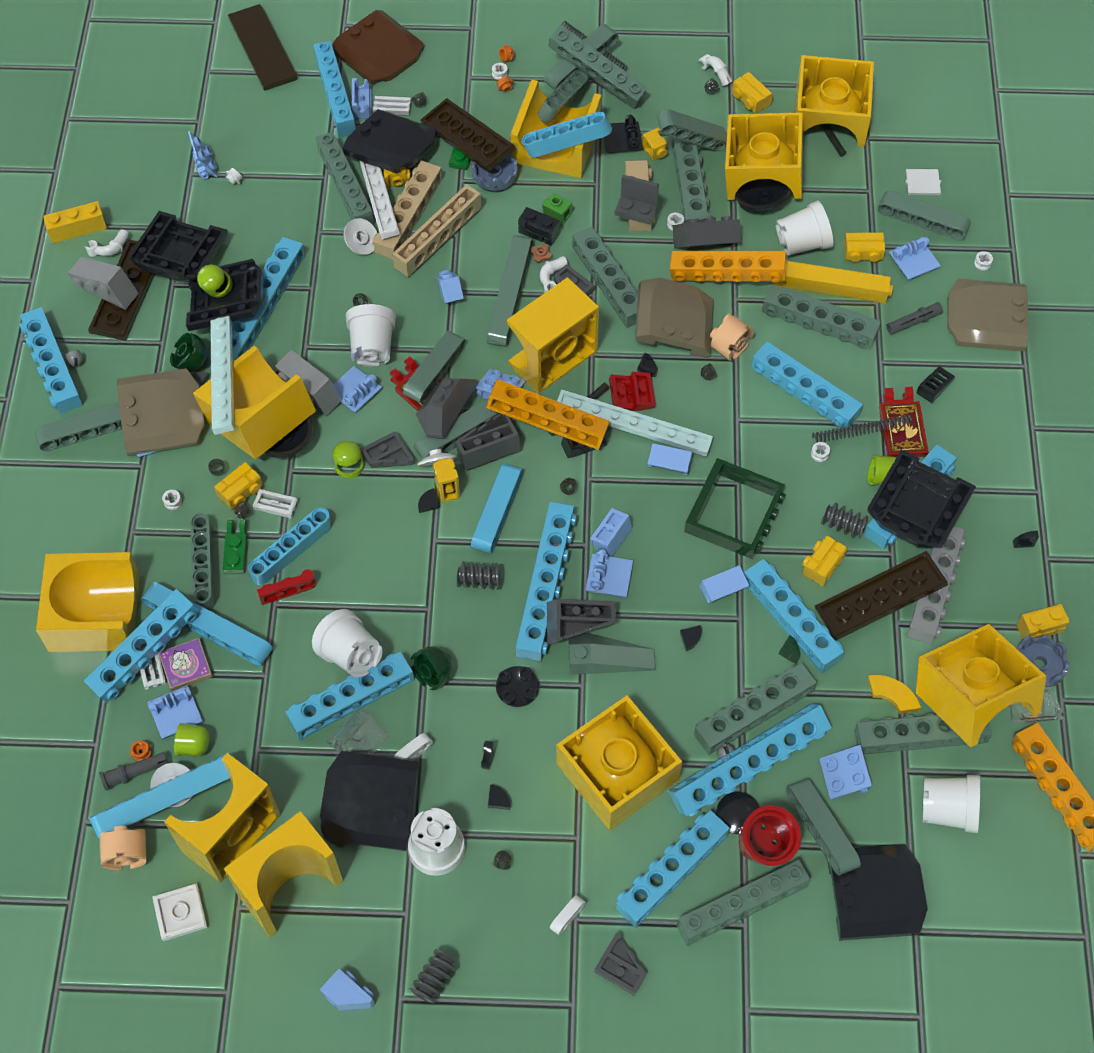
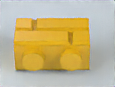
M747 72L733 82V96L736 99H740L748 110L751 109L757 114L771 105L773 93L750 72Z
M845 233L843 241L845 260H851L852 262L860 260L877 262L883 260L885 253L884 233Z
M440 459L434 462L435 485L440 501L444 503L459 499V479L453 459Z
M244 462L216 484L214 490L217 497L232 510L235 507H240L251 494L258 493L263 484L259 474Z
M826 536L823 541L818 540L813 548V551H815L813 555H807L802 563V566H804L802 574L810 580H814L820 586L826 584L847 552L846 546L836 542V540L829 536Z
M1058 604L1021 615L1017 628L1023 639L1028 635H1031L1032 638L1042 635L1051 636L1054 633L1064 632L1069 624V618L1063 606Z

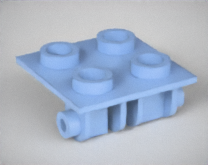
M189 131L188 134L194 150L193 156L199 176L202 179H207L209 175L213 174L217 178V166L212 160V150L208 145L205 146L198 136L195 137Z
M922 236L916 241L912 240L910 243H905L904 246L896 247L894 250L889 251L890 256L908 280L941 267L927 247L929 244L927 237L924 238Z
M355 366L333 384L342 398L341 403L354 413L382 389V386L375 382L377 378L373 374L370 376L366 375Z
M489 369L475 388L477 389L476 394L480 398L488 399L497 379L520 388L526 380L501 373L499 370Z
M599 550L598 553L592 554L585 591L627 598L633 560L610 557L605 550Z
M188 685L147 702L162 739L176 734L180 723L197 725L203 722Z
M861 745L819 758L831 800L856 791L866 793L869 791L868 788L872 786Z

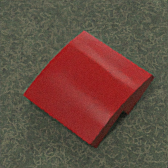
M632 371L630 376L610 375L609 385L612 405L630 411H642L656 406L650 373Z

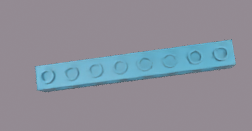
M282 237L280 242L275 245L271 257L267 258L265 267L262 270L264 274V290L261 306L254 317L232 322L233 361L249 350L258 337L305 256L303 243Z
M554 502L549 503L516 644V657L541 662L542 654L546 655L548 644L545 642L547 636V602L555 600V598L559 599L561 586H558L559 580L564 578L565 568H562L563 562L568 560L569 550H566L567 544H571L573 532H570L571 526L576 525L577 514H574V506ZM561 525V526H564V527H563V528H557L556 526ZM553 543H558V544H560V545H559V546H553V545H551V544H553ZM549 561H555L556 563H555V564H548L547 562H549ZM545 579H550V580H552V581H551V582H544L543 580H545ZM546 597L547 600L541 601L539 598ZM543 616L544 618L537 620L534 617ZM533 634L539 635L538 638H531L530 636Z
M811 703L667 791L680 814L689 817L693 816L704 805H711L717 802L718 797L722 794H729L737 789L736 786L740 783H747L755 778L754 775L760 771L765 772L771 769L773 763L789 758L791 752L796 749H804L809 745V741L822 738L826 735V731L832 727L821 705ZM806 723L807 731L803 733L802 728L803 725ZM789 734L790 740L785 744V736ZM771 745L772 751L767 755V747ZM753 755L754 762L749 766L748 760ZM735 766L736 773L731 777L730 770ZM714 778H717L718 784L713 788L712 781ZM696 789H699L700 794L698 798L694 799L693 793Z

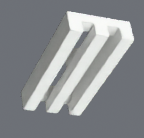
M375 96L373 113L380 109L396 115L409 116L411 98Z
M259 489L253 503V509L292 519L293 512L296 509L295 506L298 504V498ZM261 497H266V498H270V499H274V500H279V501L291 503V505L279 503L278 501H274V500L262 499Z
M159 654L155 655L159 679H156L152 659L148 665L151 681L147 680L145 668L140 670L145 690L150 689L149 687L151 686L157 687L158 684H166Z

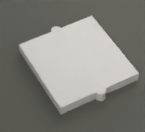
M906 169L905 184L907 185L908 195L941 194V180H939L938 169Z

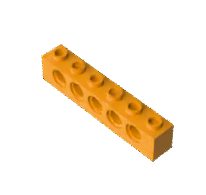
M672 251L669 270L672 281L679 282L786 281L787 255L786 251Z
M499 379L495 382L486 407L492 411L597 450L600 448L609 424V420Z
M1038 722L1018 732L1012 740L1014 751L1024 759L1026 768L1035 775L1040 788L1047 792L1053 807L1063 815L1065 824L1074 831L1079 844L1090 853L1094 850L1093 799ZM1031 748L1037 749L1040 754H1035ZM1044 766L1051 768L1052 772H1047ZM1057 785H1062L1066 791H1061ZM1070 803L1077 805L1079 810L1073 809ZM1083 822L1089 823L1092 829L1086 828Z

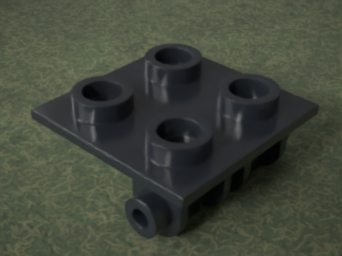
M627 115L625 122L610 123L612 131L604 137L607 153L643 150L639 122L636 121L633 115Z

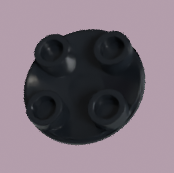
M513 666L499 673L496 681L498 697L505 704L512 707L528 705L535 699L539 689L538 680L529 667Z
M733 792L725 795L719 801L716 816L730 828L729 833L739 835L747 817L760 807L750 795L743 792Z

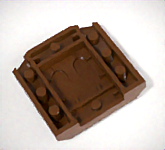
M375 10L336 37L332 47L335 56L362 78L367 79L371 85H375L376 81L384 80L387 82L393 80L415 64L419 59L421 50L424 49V43L383 10Z

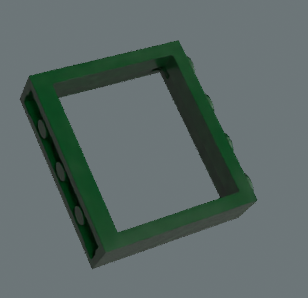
M717 458L685 522L684 532L753 559L755 553L759 554L764 542L761 540L763 536L767 537L771 529L770 521H775L779 509L776 508L778 504H783L786 497V494L783 493L785 484ZM720 476L774 496L752 544L698 524Z

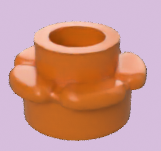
M504 45L499 49V57L503 62H510L514 57V50L508 45Z
M509 76L502 77L497 81L498 90L503 92L510 91L514 81Z
M141 740L134 742L130 749L131 757H134L135 761L150 757L152 753L150 751L151 745Z

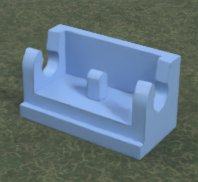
M352 78V110L354 119H366L372 115V90L369 89L367 79L364 80V85H359L358 79Z
M652 443L648 467L656 466L683 472L684 475H688L692 452Z
M611 508L590 538L597 552L602 548L607 551V555L610 557L615 554L632 529L629 515Z
M739 565L702 580L699 587L706 601L710 603L748 588L749 584Z

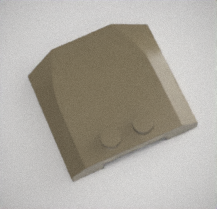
M664 278L641 281L638 286L635 341L651 345L658 341L691 349L690 354L708 358L711 354L710 334L712 332L713 298L696 286Z
M958 279L947 297V330L954 336L955 344L964 347L1025 352L1028 342L1027 286L1016 283Z
M187 369L117 379L122 432L128 456L198 445L200 434L205 427L204 414L193 395V392L200 387Z

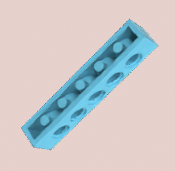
M331 41L313 44L316 62L338 137L348 136L356 130Z
M42 307L21 314L22 323H19L23 334L27 333L28 335L25 340L29 349H34L31 355L34 362H39L40 364L37 370L40 377H45L46 379L43 385L46 392H51L52 394L49 397L52 407H57L61 414L82 406Z
M766 342L753 356L751 367L757 373L764 375L773 384H777L785 389L788 394L800 399L803 404L815 409L821 416H825L833 421L836 426L843 429L847 427L848 429V426H851L860 416L863 407L862 403L771 343Z
M936 444L921 463L950 477L956 469L954 464L957 457ZM874 518L866 526L864 533L866 538L882 549H885L888 544L892 545L898 538L894 534L880 528Z
M763 559L744 571L750 591L821 674L842 660L844 651L840 642L835 641L830 636L827 627L817 621L814 612L804 606L800 596L791 591L787 581L778 576L772 564H768ZM764 582H769V583H771L772 585H771V586H767V585L764 584ZM777 598H784L785 601H779ZM790 613H796L798 616L794 617ZM809 628L812 632H806L803 629ZM816 644H823L825 648H820Z
M175 589L84 682L106 703L115 699L119 691L125 685L131 683L135 675L141 669L146 668L150 660L156 654L161 653L165 649L166 644L172 638L177 637L187 623L195 619L199 610L181 592ZM174 613H178L174 620H170ZM162 628V632L159 635H155L156 630ZM147 643L146 648L140 651L141 645ZM131 659V663L128 666H124L125 661ZM116 674L115 679L109 682L110 676Z
M401 651L388 655L375 668L372 666L368 670L370 673L363 677H353L350 675L345 681L339 684H332L326 691L311 695L308 700L301 704L296 703L285 712L298 739L302 740L414 681L413 671ZM385 672H392L390 676H383ZM366 682H373L371 686H364ZM347 692H354L352 696H344ZM328 702H335L331 707L325 706ZM309 712H316L312 717L306 716Z
M711 810L706 815L702 813L695 820V826L691 830L687 828L682 832L678 843L669 845L663 853L664 856L660 860H654L648 867L649 871L644 876L639 875L632 883L633 887L628 892L624 890L617 897L616 910L635 928L729 835L730 828ZM704 833L708 836V839L701 840L697 837V834ZM689 848L693 854L684 855L681 850ZM672 863L678 869L670 871L666 868V865ZM653 879H659L662 882V885L656 887L653 886L650 883V881ZM641 894L646 897V901L638 902L634 897Z

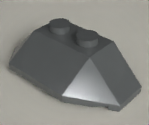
M444 378L433 387L416 413L427 438H444L479 383L477 379Z

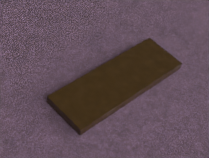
M261 4L228 14V19L264 91L297 80V75Z
M448 98L443 100L420 120L422 124L436 128V133L440 138L488 172L516 150L514 144Z
M128 240L117 266L123 269L139 294L126 310L101 299L88 328L89 333L126 341L155 275L154 273L143 271L130 259L129 254L138 241Z
M925 551L815 605V610L836 641L948 586V582L928 552Z

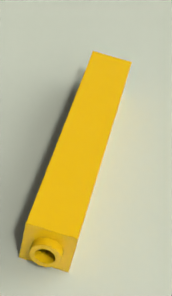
M787 261L786 281L773 282L774 285L783 288L886 303L887 297L892 296L893 285H890L891 277L791 261Z

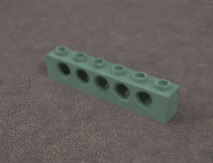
M561 24L551 35L548 47L633 109L645 96L647 90L645 85Z
M333 131L317 136L318 152L351 220L361 218L374 225L372 209Z
M673 137L672 149L684 223H687V219H699V222H704V218H711V212L707 211V208H709V198L705 197L707 187L706 182L702 180L704 179V168H700V164H702V155L698 153L700 146Z
M593 227L573 234V249L625 327L628 328L635 325L638 290L635 286L631 285L628 275L622 272L618 260L612 257L609 247L603 244L601 235L598 232L596 233Z
M771 284L762 307V312L769 316H775L786 322L795 323L806 329H812L824 335H829L841 341H847L870 350L881 323L879 320Z
M802 663L797 666L791 665L782 675L771 677L764 686H757L744 698L738 697L735 699L731 706L726 709L724 707L718 709L714 716L708 720L706 718L700 720L696 724L694 736L706 753L711 755L721 745L729 744L814 692L817 682ZM790 683L794 688H788L784 684ZM774 694L777 698L771 699L767 695ZM749 705H757L759 709H751ZM738 715L741 717V720L736 721L731 716ZM720 726L724 730L719 732L716 731L713 727Z
M929 713L922 717L907 715L900 719L886 717L879 721L865 719L858 722L854 730L857 746L861 745L863 755L967 745L936 713ZM990 723L982 731L978 744L988 743L992 736ZM939 726L946 727L948 731H942ZM918 728L925 729L927 733L919 732ZM896 730H902L906 735H899ZM875 732L882 733L884 737H877Z
M797 860L679 917L677 928L686 945L689 946L807 888L810 878L800 860Z

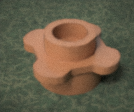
M547 244L537 247L533 246L530 250L534 255V261L538 263H544L552 257V254L548 251Z

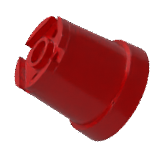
M773 805L760 807L754 810L745 820L739 833V849L750 861L767 866L784 864L796 855L800 847L801 830L795 817L784 808ZM761 824L765 825V829H761ZM773 840H776V845L772 843Z

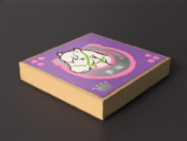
M199 638L168 648L159 653L171 691L212 677Z

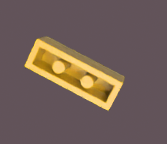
M98 201L43 216L52 244L107 229Z

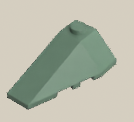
M589 633L568 638L570 675L655 670L654 649Z

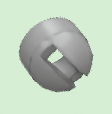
M79 350L70 351L65 355L68 364L72 367L75 364L79 366L82 363V355Z
M721 745L717 751L718 759L726 755L725 749L729 753L734 750L732 745Z

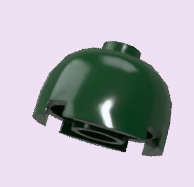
M188 332L178 339L174 345L177 348L175 354L171 352L170 355L171 366L177 369H187L189 372H194L203 367L208 359L205 342L199 336L193 333L189 334Z
M428 646L418 650L411 656V660L414 659V665L411 668L416 679L424 687L426 684L432 687L429 690L439 689L450 679L452 675L451 658L442 649Z

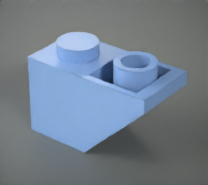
M443 270L439 272V275L435 276L442 301L448 303L464 299L457 274L453 271L450 272V270Z
M338 969L320 988L322 996L339 1011L373 1008L375 1005L372 999L373 993L365 986L360 988L355 983L357 979L349 971L344 973Z

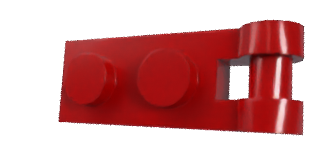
M306 569L299 576L288 577L275 584H266L257 589L261 604L265 605L311 590L316 587V580L313 571Z

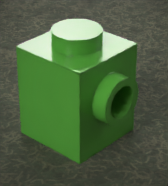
M555 193L546 198L542 204L543 214L560 220V226L572 215V202Z

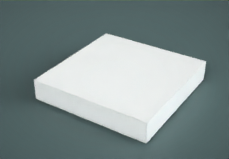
M197 883L152 897L162 941L208 928Z

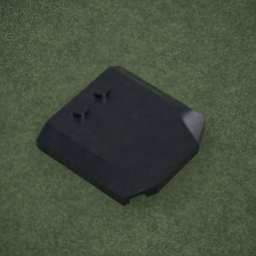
M377 109L347 137L342 149L346 156L394 173H399L402 167L411 168L415 166L435 146L437 133L434 127Z
M158 211L130 252V259L143 271L175 280L197 279L200 269L211 263L227 238L228 230L212 225L209 226V229H204L179 222L176 219V215Z
M253 259L218 266L228 273L232 279L231 291L220 298L212 297L199 286L197 279L189 280L191 305L190 312H187L186 316L188 331L211 327V320L230 316L232 322L254 317L263 302L264 274ZM225 274L223 284L216 290L218 293L223 292L227 287L228 278Z
M901 449L869 504L867 511L880 528L917 547L942 548L976 486L959 477L955 480L919 462L920 458Z
M341 751L327 770L321 804L320 819L327 840L406 851L418 761Z
M905 844L854 848L859 856L861 866L842 875H837L828 862L837 912L836 923L839 941L920 934L928 908L920 864Z

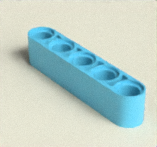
M596 112L527 133L521 141L531 157H538L605 137L611 133L612 126L605 113Z
M506 463L502 464L474 532L471 548L490 554L493 552L520 484L523 468Z
M316 508L256 557L248 566L253 583L256 585L267 583L331 529L329 512L325 508ZM257 571H263L260 574H255Z

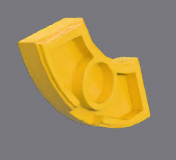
M868 675L867 679L873 698H882L889 701L896 707L899 714L921 710L920 703L915 694L902 682L888 676Z

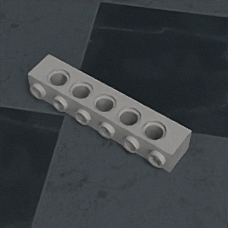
M954 526L942 548H932L930 557L947 580L948 586L917 600L907 634L908 638L932 644L934 637H939L942 626L938 624L939 620L944 619L947 610L943 606L944 602H948L952 590L948 588L949 584L953 585L956 577V572H953L954 566L958 567L961 559L958 551L959 549L963 550L966 538L963 537L965 529ZM929 599H933V600H935L937 603H933V602H931ZM924 617H929L932 621H928Z

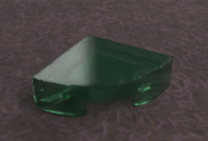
M790 635L780 649L779 655L797 665L800 658V649L795 638Z

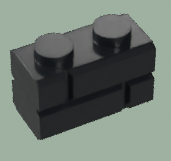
M526 207L518 219L519 233L550 246L554 244L560 234V220Z

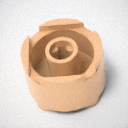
M727 314L720 327L714 328L710 334L712 338L711 347L729 361H732V358H738L747 348L749 343L746 341L748 337H753L754 329L736 316Z
M116 826L114 831L101 833L100 863L102 867L110 870H122V866L130 865V869L145 865L146 830H128L127 826Z

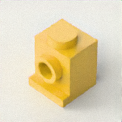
M659 128L643 134L642 146L652 161L667 155V142L664 137L660 136Z
M406 166L400 168L399 173L384 169V180L387 189H389V186L405 185L406 181L411 179L410 169H406Z

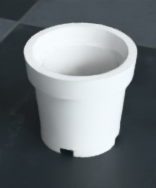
M818 200L808 204L807 208L776 220L778 239L780 244L786 247L783 251H786L787 257L817 248L823 250L833 247L831 226L827 214Z
M364 304L355 306L346 312V326L350 333L352 361L355 359L357 364L367 367L379 366V362L383 361L384 364L389 362L392 331L395 329L396 314L392 309L382 305Z
M340 609L328 614L314 631L312 648L316 655L327 662L335 663L353 677L367 675L370 673L368 670L372 666L375 668L381 660L382 646L364 628L362 621L350 610Z
M967 775V778H924L923 823L963 828L965 832L978 834L980 775Z
M432 808L425 812L422 811L414 818L408 839V855L412 864L419 871L433 876L444 875L453 871L463 860L466 850L465 839L460 828L455 824L452 816L445 810Z

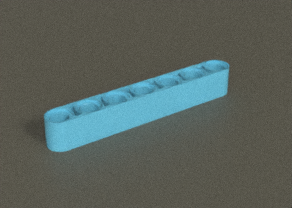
M153 582L142 596L141 601L149 608L155 610L173 591L157 582ZM189 600L199 612L196 614L195 619L184 627L254 665L261 666L273 649L268 642ZM174 613L170 619L174 620L178 613Z
M225 755L93 815L89 820L98 839L101 833L114 831L116 826H128L229 779V775L221 760Z

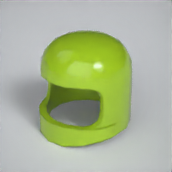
M206 265L200 269L197 275L199 286L212 297L220 298L231 291L232 279L230 275L217 265ZM225 274L228 278L227 287L223 292L218 293L216 290L223 284Z
M348 440L342 441L334 447L332 456L336 473L347 479L359 476L364 468L360 447L353 441ZM361 460L360 467L354 472L344 473L338 469V465L352 466Z
M874 455L867 473L868 484L874 486L882 484L896 457Z
M180 723L175 735L174 755L191 757L204 755L210 743L208 730L203 726Z

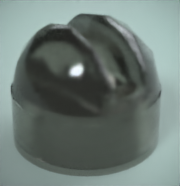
M713 78L705 83L704 88L708 94L712 95L720 90L719 84Z
M424 92L411 98L413 104L419 108L427 103Z
M358 293L353 297L354 307L360 305L358 298H362L363 305L368 304V298L365 294Z
M711 363L705 365L700 371L701 376L705 380H712L717 377Z
M213 459L209 462L208 468L212 475L220 476L224 473L225 465L222 460ZM222 466L221 469L216 470V471H212V470L217 469V468H219V467Z
M565 478L560 484L561 491L566 495H572L577 489V481L574 478Z
M243 501L237 504L234 509V514L239 519H245L252 515Z
M499 851L494 857L493 866L501 870L510 869L512 858L509 852Z

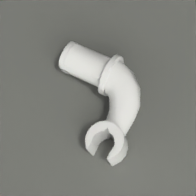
M706 54L698 59V62L701 61L704 64L701 67L705 70L710 66L714 68L713 71L717 73L722 86L732 82L726 69L727 65L719 57Z
M121 229L115 239L110 241L109 245L98 246L96 241L91 240L88 241L90 247L85 246V249L91 257L97 255L113 256L123 251V246L130 236L127 231Z
M564 256L550 262L546 261L542 266L539 278L544 286V293L556 285L555 282L550 281V275L559 271L566 264L568 265Z

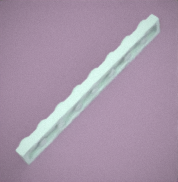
M230 316L211 320L212 431L214 435L234 430L232 320Z
M562 389L557 400L560 403L609 420L608 426L706 457L713 436Z

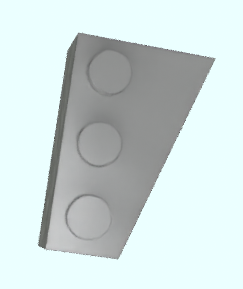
M80 257L68 272L72 283L76 287L82 288L125 310L139 294L123 269L119 266Z
M293 350L289 351L275 365L279 372L278 376L285 382L296 374L302 378L313 405L325 416L342 401L331 380Z

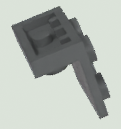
M623 175L621 180V197L615 209V216L651 225L657 210L659 184L634 176Z

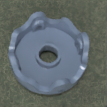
M512 154L507 156L492 169L493 171H499L495 174L486 171L473 162L471 163L473 180L479 187L485 190L499 191L506 189L516 180L517 159H514Z
M1028 635L1017 647L1026 658L1046 675L1045 689L1060 683L1069 669L1070 663L1066 656V645L1063 642H1055L1047 635L1036 638ZM1035 660H1042L1045 663V667H1038L1035 664Z

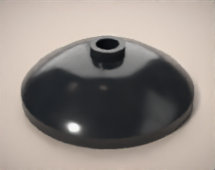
M756 179L742 185L735 195L737 202L742 207L753 211H765L780 205L789 196L791 189L776 180Z
M310 417L305 419L264 454L270 457L284 458L303 450L313 436V424Z

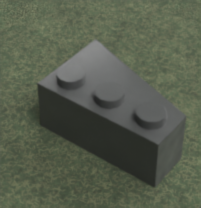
M732 216L721 217V221H716V217L704 218V222H699V219H687V223L672 225L674 248L741 242L740 219L733 220Z
M500 413L492 419H486L485 424L481 427L472 429L455 441L458 458L465 471L521 450L519 434L508 416Z
M555 599L547 602V644L616 623L615 602Z

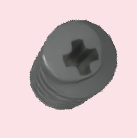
M837 502L832 506L829 504L821 524L824 525L829 521V528L836 524V531L839 532L844 528L845 535L851 531L852 538L859 534L860 539L866 527L868 516L861 520L860 512L852 516L853 509L845 513L844 505L838 510Z
M462 561L457 571V587L463 581L464 587L467 588L471 582L472 587L476 588L479 582L482 589L488 583L489 589H493L494 584H496L499 590L500 569L498 563L491 569L490 563H487L486 567L483 568L482 563L479 562L477 568H475L473 562H470L469 567H466L465 561Z
M437 949L434 950L435 957L431 956L428 959L430 965L426 964L423 966L425 973L420 972L418 974L420 981L414 980L412 982L415 989L408 988L423 1001L433 1004L435 1000L432 998V994L440 996L437 987H446L442 979H451L447 973L448 970L456 972L452 965L455 963L454 960Z

